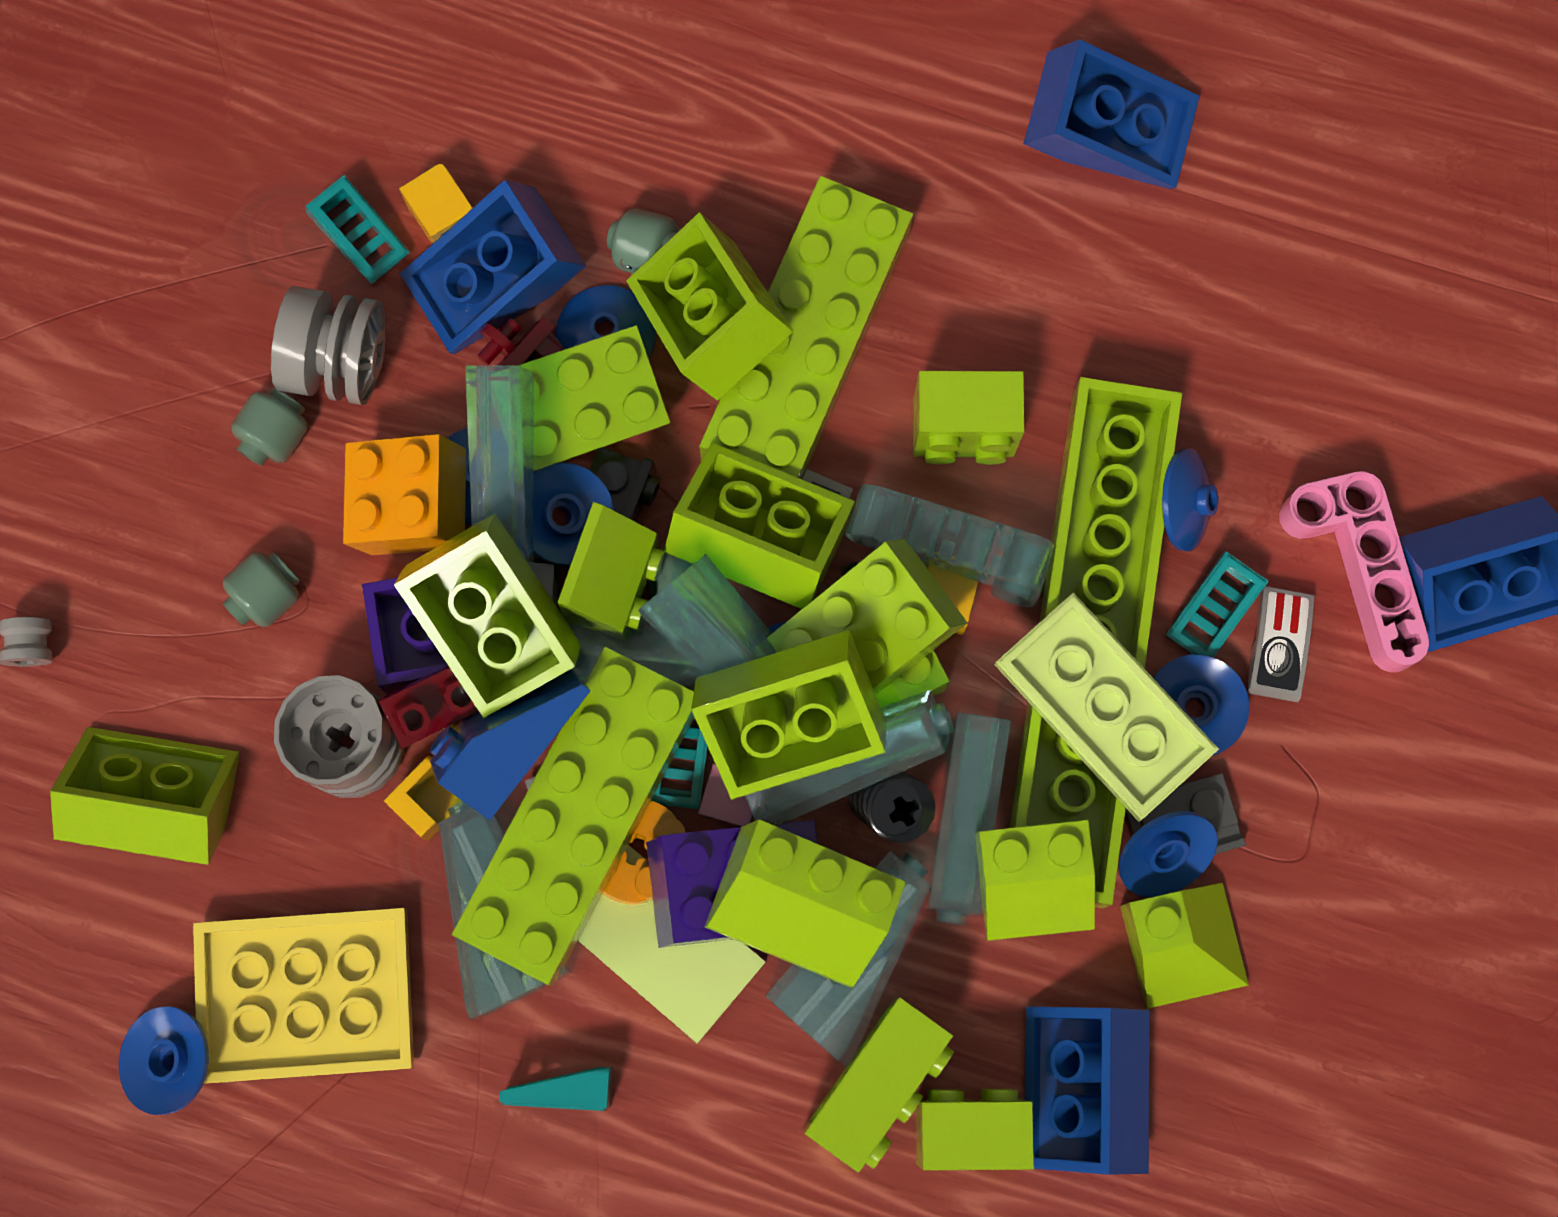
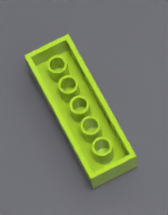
M819 177L768 291V294L793 330V333L721 397L699 446L701 461L711 443H715L797 478H803L910 235L913 213L825 177Z
M604 647L585 683L591 691L558 733L452 933L454 937L553 987L694 719L691 710L693 691L607 647Z

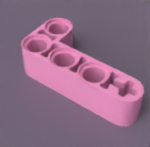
M1353 472L1298 487L1281 506L1279 512L1280 524L1284 531L1298 539L1335 532L1370 656L1374 663L1381 670L1392 673L1401 672L1421 661L1427 654L1429 638L1385 488L1381 481L1375 475L1368 472ZM1353 489L1359 491L1366 500V509L1358 510L1353 508L1346 499V490ZM1298 501H1306L1315 507L1318 515L1316 522L1306 521L1299 516L1296 506ZM1361 538L1373 539L1380 548L1379 559L1370 558L1363 553L1360 547ZM1376 586L1386 587L1392 592L1395 601L1393 608L1383 607L1377 602L1375 598ZM1397 616L1400 618L1401 622L1397 625H1395V622L1389 624L1388 626H1384L1383 624L1393 620ZM1395 639L1397 643L1405 642L1407 651L1403 653L1400 649L1393 650L1391 641Z

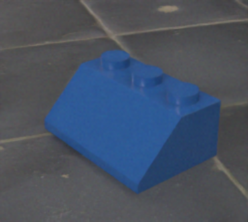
M1542 496L1399 537L1429 638L1427 652L1558 614V513Z
M1026 1007L1025 1100L1032 1102L1034 1169L1106 1175L1149 1174L1150 1010Z

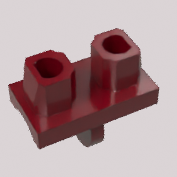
M545 317L540 321L538 320L523 338L514 345L511 340L521 330V327L510 318L500 330H497L488 323L479 330L488 344L477 356L488 366L499 353L505 357L489 374L492 375L521 365L528 357L536 360L565 350V348L550 333L555 326ZM484 380L478 388L488 397H491L487 381Z
M449 666L378 699L402 749L479 712Z

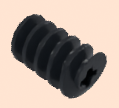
M893 764L864 765L854 773L848 785L847 798L853 813L878 835L891 842L905 843L919 838L928 830L934 819L936 805L932 792L924 783Z

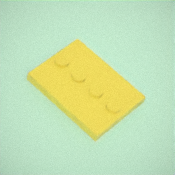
M406 908L193 923L196 1020L205 1032L209 1048V1065L203 1084L414 1068L408 911Z

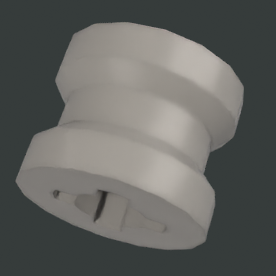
M17 617L0 620V635L4 637V648L0 650V664L15 667L51 664L52 651L47 647V636L52 632V621L36 617Z

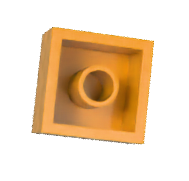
M440 434L345 443L343 544L370 555L424 552L433 550L465 531L466 448Z

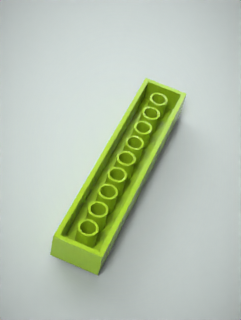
M1080 377L1072 394L1039 623L1074 593L1145 669L1164 531L1162 510L1163 485L1168 465L1174 456L1182 393ZM1028 702L1010 828L1088 820L1095 871V907L1106 908L1113 904L1126 808Z

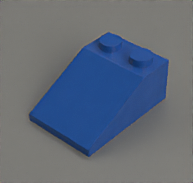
M1079 39L1048 51L1023 144L1066 163L1167 189H1174L1177 187L1200 95Z
M504 180L405 268L400 275L449 353L456 354L483 338L479 330L486 323L496 329L500 328L510 318L515 319L550 298L584 269L586 265L537 189L533 186Z
M570 669L483 718L480 712H477L462 719L455 729L447 726L438 735L430 748V752L434 754L430 763L437 783L485 818L491 820L591 690L579 675Z

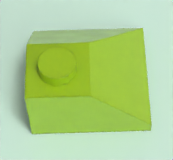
M1223 883L1160 895L1120 906L1145 1009L1249 986Z

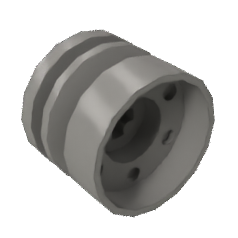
M291 286L285 293L274 328L271 349V374L275 389L283 392L313 396L324 378L325 392L329 400H342L346 394L349 403L366 405L372 396L385 353V310L382 301L364 298L362 303L359 304L357 296L344 295L334 313L333 300L328 291Z
M340 675L318 676L298 685L283 700L274 721V744L281 762L297 778L339 798H362L380 790L396 774L404 756V748L400 747L378 702L380 698L359 682ZM344 735L355 740L350 749L340 744Z

